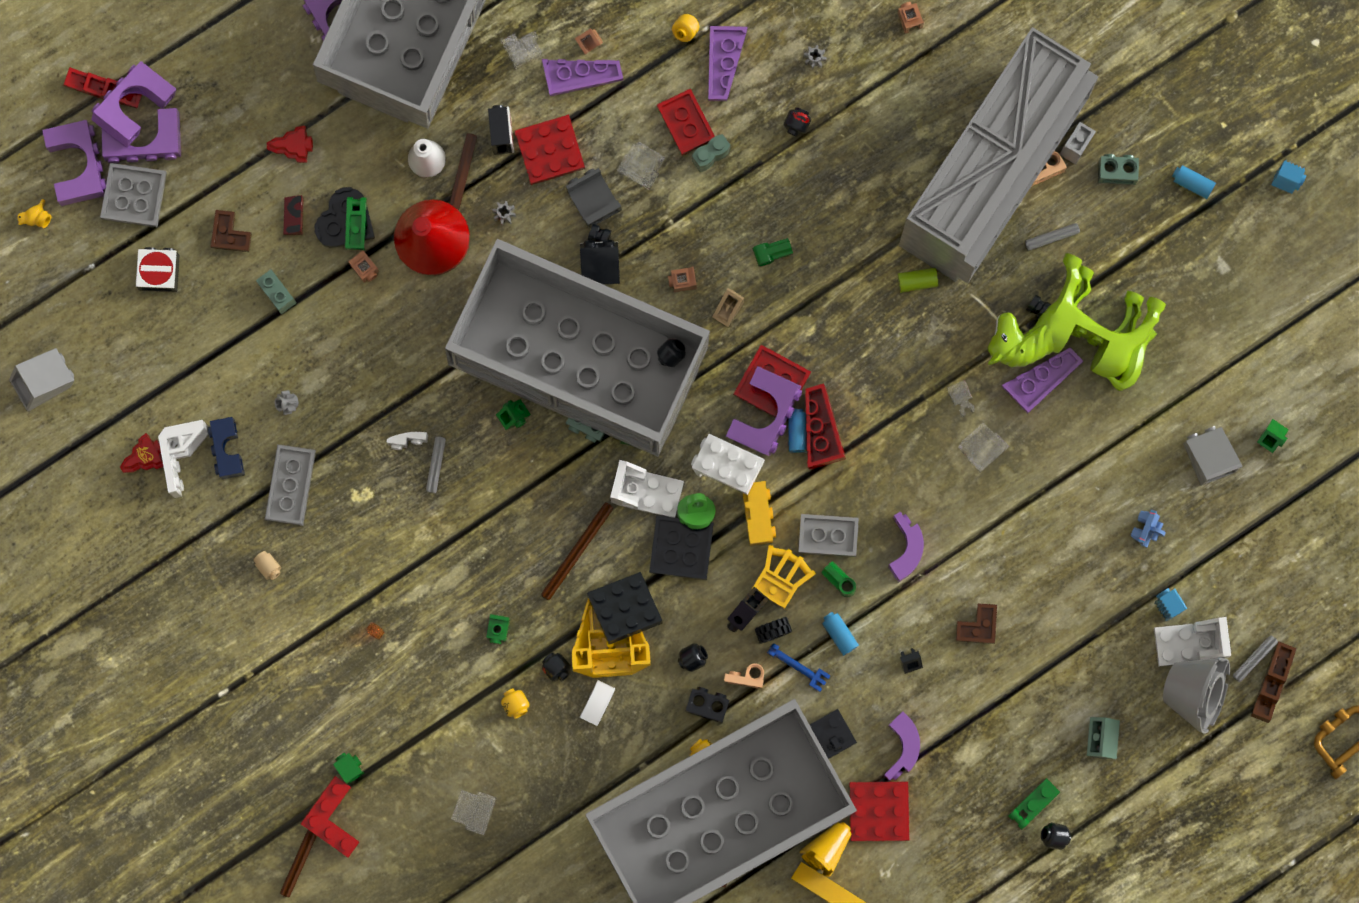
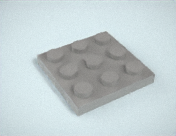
M110 163L100 218L102 220L158 227L167 172Z

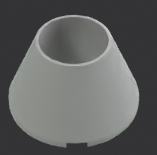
M1220 657L1176 662L1168 673L1163 691L1164 703L1201 733L1206 734L1209 732L1208 726L1215 724L1222 709L1228 689L1225 679L1226 674L1230 675L1229 660Z

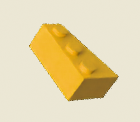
M766 481L754 482L748 495L743 493L750 546L773 543V538H776L775 526L771 527L770 519L774 518L772 507L769 508L768 504L771 496L770 489L766 488Z

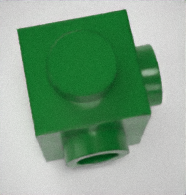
M1272 419L1262 432L1257 443L1273 453L1278 446L1282 447L1288 439L1285 435L1289 429Z
M343 753L335 759L336 762L333 765L346 784H350L364 774L360 768L362 763L356 755L352 756L350 753L347 755Z

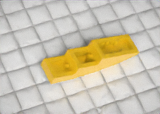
M803 862L799 864L791 879L828 903H866Z

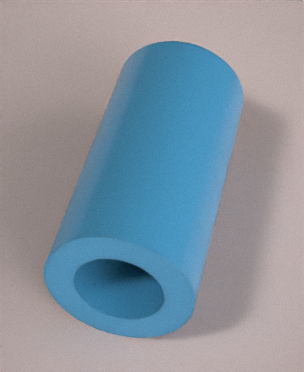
M1183 165L1181 168L1177 167L1172 175L1175 178L1173 182L1205 199H1208L1216 182Z
M794 409L791 418H788L789 452L791 453L807 452L806 413L803 412V409Z
M831 612L823 618L824 622L822 625L843 656L859 646L838 613L834 615Z

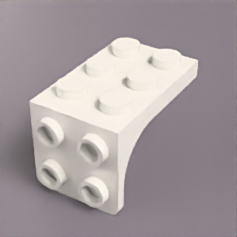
M708 434L707 438H704L700 444L701 450L699 454H696L692 460V469L699 477L702 475L708 476L748 495L765 460L716 436Z

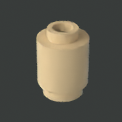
M263 551L254 558L253 561L256 568L266 580H274L280 575L281 566L270 553Z

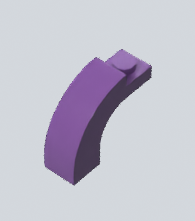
M901 512L894 515L893 519L905 536L906 550L900 558L888 566L898 583L907 578L916 569L924 548L923 535L919 525L916 524L910 527V519L906 514L902 515Z
M903 711L888 726L900 738L902 743V754L899 760L883 775L888 781L891 779L895 781L903 773L900 770L901 768L908 773L915 765L920 752V738L917 728Z

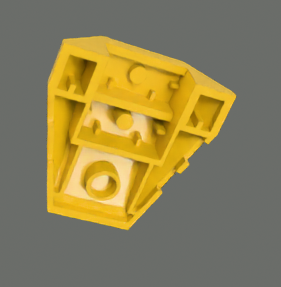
M588 598L576 642L572 649L573 671L592 678L633 675L650 666V648L643 632L609 645Z

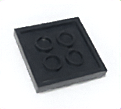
M656 515L649 573L707 580L714 522H711L709 526L702 529H691L688 525H683L679 518Z
M641 572L587 593L609 645L663 624Z

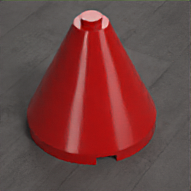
M441 200L420 201L410 206L399 218L394 232L395 249L402 262L411 270L426 275L436 276L445 274L457 267L466 256L469 248L470 230L464 216L451 204Z

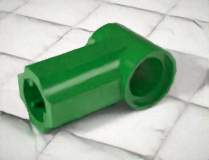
M788 238L770 244L762 243L752 248L759 267L793 254Z
M833 561L823 569L821 574L842 596L851 597L855 594V581L848 577ZM845 583H850L853 589L846 592L842 589V586Z

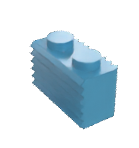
M1285 160L1278 168L1271 185L1292 194L1295 189L1299 190L1300 186L1303 185L1306 175H1304L1305 168L1298 167V165L1291 164Z
M1167 588L1156 596L1158 600L1154 604L1157 605V608L1163 614L1165 621H1169L1187 609L1176 589L1170 591Z

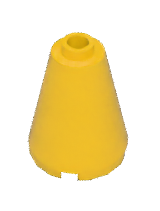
M844 822L835 823L803 847L800 853H803L801 857L811 868L816 871L820 869L824 871L822 875L830 877L852 835L850 832L851 828Z

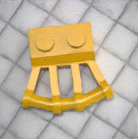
M769 545L765 568L753 587L757 588L770 601L785 609L797 588L814 577L816 572L809 568L803 557L794 555L790 549L773 548V545ZM772 555L783 557L775 571H770ZM789 560L794 563V566L786 579L778 574L786 561ZM798 567H800L806 576L793 585L790 583V580Z

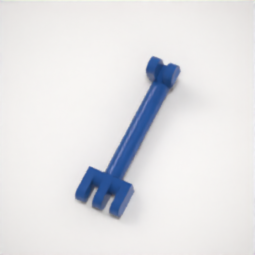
M774 643L771 645L767 654L777 657L810 678L809 686L821 692L822 688L816 685V683L819 682L825 685L826 681L820 677L823 676L829 679L830 675L820 668L815 673L778 650V645Z

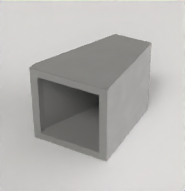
M55 348L15 365L9 381L25 409L29 412L71 388L74 382V374L67 368L64 356Z
M1215 426L1204 430L1205 434L1199 436L1198 433L1192 434L1183 443L1201 486L1236 473L1243 467L1222 427L1217 429Z

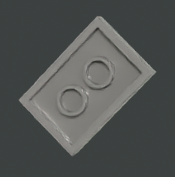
M801 514L798 553L856 557L859 518Z

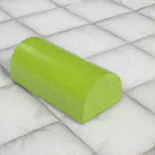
M936 268L897 273L900 293L938 287Z

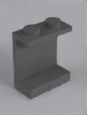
M599 168L588 170L584 173L585 176L570 180L566 186L569 196L589 229L592 228L593 224L597 225L622 211L619 201L613 196Z

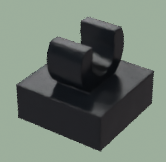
M911 648V654L905 655L903 651L901 652L900 660L905 674L923 668L919 651L915 652Z

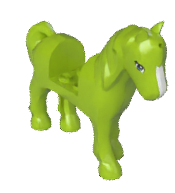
M1065 253L1063 263L1066 267V280L1057 301L1051 304L1039 317L1032 329L1023 335L1019 329L1016 317L1012 313L1007 312L998 316L995 335L988 345V351L992 356L988 365L1000 362L1012 368L1018 366L1025 367L1046 355H1050L1052 352L1059 353L1064 348L1070 335L1078 338L1083 337L1087 339V343L1092 346H1099L1091 363L1090 370L1101 377L1107 378L1116 390L1123 391L1133 386L1141 374L1146 347L1157 335L1153 328L1159 322L1160 314L1165 309L1166 304L1157 298L1149 297L1146 303L1148 312L1143 322L1136 328V322L1142 316L1140 307L1144 297L1135 292L1127 291L1124 298L1126 312L1122 323L1114 331L1104 328L1076 307L1090 293V280L1094 272L1082 266L1080 258Z

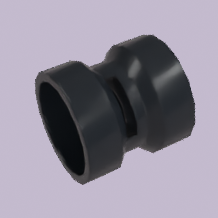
M593 224L587 241L603 242L604 240H609L612 230L607 228L600 229L599 225Z
M1035 295L1026 311L1036 314L1039 319L1051 304L1043 302L1041 297Z

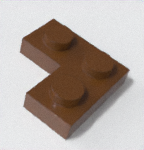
M215 211L211 248L249 252L252 234L251 232L233 230L235 212Z
M978 603L976 622L957 621L956 641L995 644L997 605Z

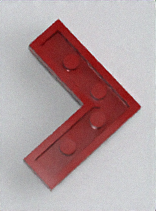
M334 776L300 824L349 858L359 844V841L328 819L351 787Z

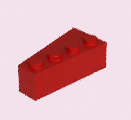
M825 384L806 388L807 468L811 470L846 460Z

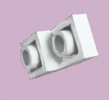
M427 432L402 433L388 438L387 444L391 446V449L402 450V447H408V441L415 445H422L423 442L427 443L428 434Z
M598 680L580 718L598 726L615 688Z

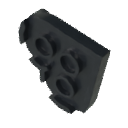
M342 187L331 196L329 210L321 213V216L314 225L315 234L323 246L330 248L345 246L347 197H353V199L364 197L358 190L352 187ZM353 207V211H360V207ZM368 207L366 208L365 241L375 239Z

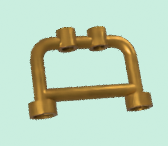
M1352 706L1346 711L1344 708L1340 709L1334 714L1336 719L1331 723L1327 720L1319 726L1321 731L1314 738V747L1333 772L1330 774L1335 780L1347 771L1343 763L1359 751V741L1335 760L1324 749L1321 742L1323 738L1353 714H1359V706Z

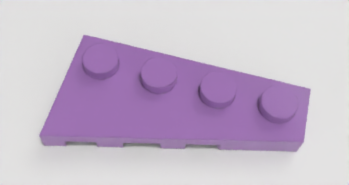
M710 26L708 101L728 100L748 27Z
M542 59L550 96L623 81L619 61Z
M1068 348L1024 374L1006 382L1001 387L1028 414L1082 364L1083 360L1071 348Z

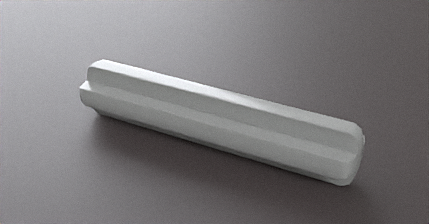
M1077 223L1028 239L1025 241V246L1027 250H1032L1076 235L1080 232Z
M435 437L426 486V491L430 493L437 492L446 441L443 437Z
M1270 635L1233 674L1236 681L1241 682L1278 643L1276 638Z

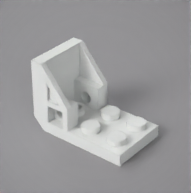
M203 420L164 427L158 436L168 493L174 498L182 497L181 491H184L183 481L178 476V473L181 472L180 464L176 459L190 457L209 435L208 425Z
M619 460L610 496L611 503L675 518L684 481L649 473L644 468Z
M1227 617L1199 621L1194 624L1154 628L1158 667L1170 666L1181 661L1220 657L1229 658L1231 656Z

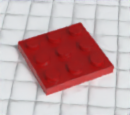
M569 115L515 130L531 185L585 169Z
M760 345L733 395L776 418L778 406L775 398L770 393L750 384L757 366L801 385L800 390L804 387L811 371Z
M908 782L849 783L850 799L857 810L850 815V832L852 834L850 841H909Z

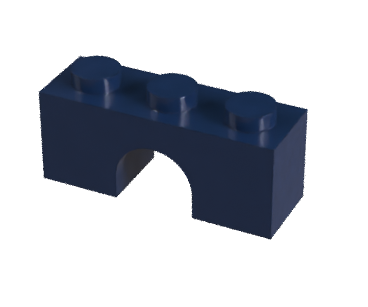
M228 417L210 421L208 434L210 438H213L214 445H211L213 457L216 456L217 464H214L216 475H219L222 480L244 476L242 457L239 454L228 455L225 452L226 443L238 438L235 419Z

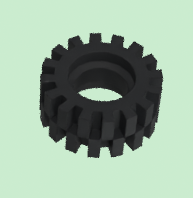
M787 617L777 619L754 629L760 644L792 632Z

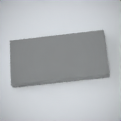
M277 444L265 520L300 526L304 525L316 450Z

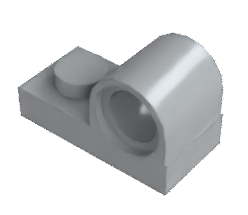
M1079 122L1063 147L1060 156L1076 165L1096 131Z

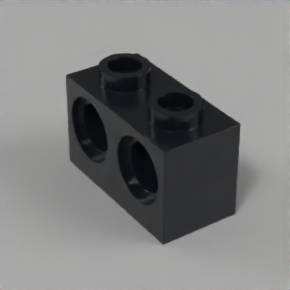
M697 686V689L692 688L685 712L723 724L730 700L726 699L727 696L716 692L715 695L708 693V689ZM701 696L705 702L702 706H696L693 703V699ZM720 702L723 705L722 711L714 712L712 704Z

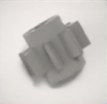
M816 45V48L809 46V53L803 54V57L808 58L805 61V65L810 64L812 70L816 66L822 68L821 61L826 62L827 59L822 56L825 53V49L820 50L818 45ZM814 54L817 55L816 60H813Z
M507 201L504 204L498 202V208L492 210L494 214H497L494 220H500L501 225L504 222L511 224V218L516 217V214L511 212L515 209L514 205L509 207ZM504 210H507L508 214L502 216L501 213H503Z
M286 390L281 391V394H277L274 403L279 412L283 411V414L287 415L296 411L299 401L294 393L290 394V391Z

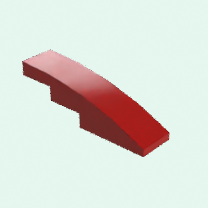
M69 67L63 86L103 99L109 90L113 91L116 88L115 85L118 81L110 78L106 79L89 72L87 74ZM137 93L128 94L121 98L119 104L138 108L142 95Z

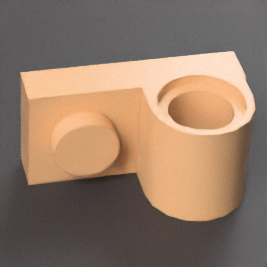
M1054 151L1050 157L1056 161V165L1052 166L1046 163L1032 186L1066 171L1067 167L1058 152Z
M751 664L747 667L745 677L741 676L740 672L730 671L729 674H725L724 683L762 689L764 669L759 664ZM751 669H758L760 676L755 679L752 678L749 674Z

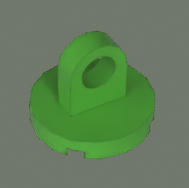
M702 493L685 496L679 502L677 516L683 525H688L691 529H702L709 526L714 520L715 505L712 500Z

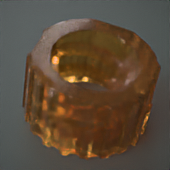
M373 622L365 629L377 640H380L384 634V630Z

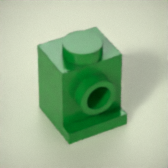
M490 614L486 638L490 639V643L501 645V642H506L510 618ZM496 626L501 627L499 633L494 632Z

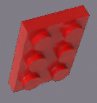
M691 88L657 104V108L682 156L709 143L715 137Z

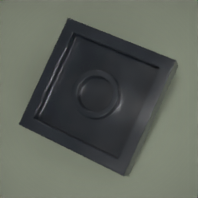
M838 709L810 724L828 759L857 743Z

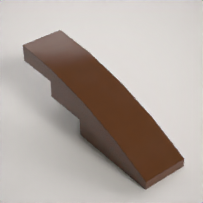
M1278 641L1251 713L1252 717L1266 723L1271 721L1297 648Z

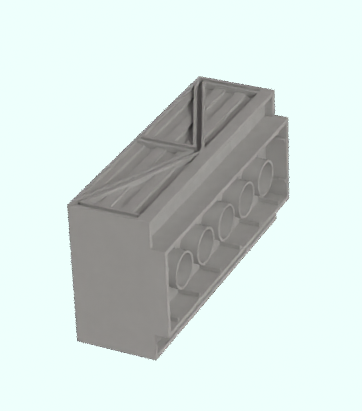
M342 0L313 63L317 82L338 90V93L399 120L407 123L410 121L429 129L486 0Z
M1032 27L906 218L899 247L929 266L936 268L937 271L956 282L959 278L968 284L1089 99L1099 77L1089 71L1091 63Z
M497 239L445 347L449 366L659 457L706 354L710 331ZM668 339H678L686 348L685 358L675 367L663 366L658 360L657 350Z
M793 699L585 815L632 903H693L848 817L857 810L799 705Z

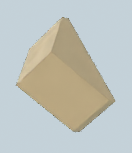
M728 288L712 317L729 327L743 306L744 297Z

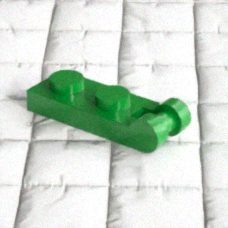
M347 197L346 250H365L367 197H361L360 199ZM353 207H360V211H353Z
M1046 778L1008 817L1011 820L1014 819L1022 830L1060 791ZM1022 810L1028 815L1025 819L1019 814Z

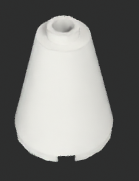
M420 139L409 151V166L420 177L436 176L445 166V152L434 141Z

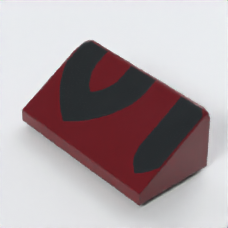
M302 195L284 197L283 235H303L304 198Z

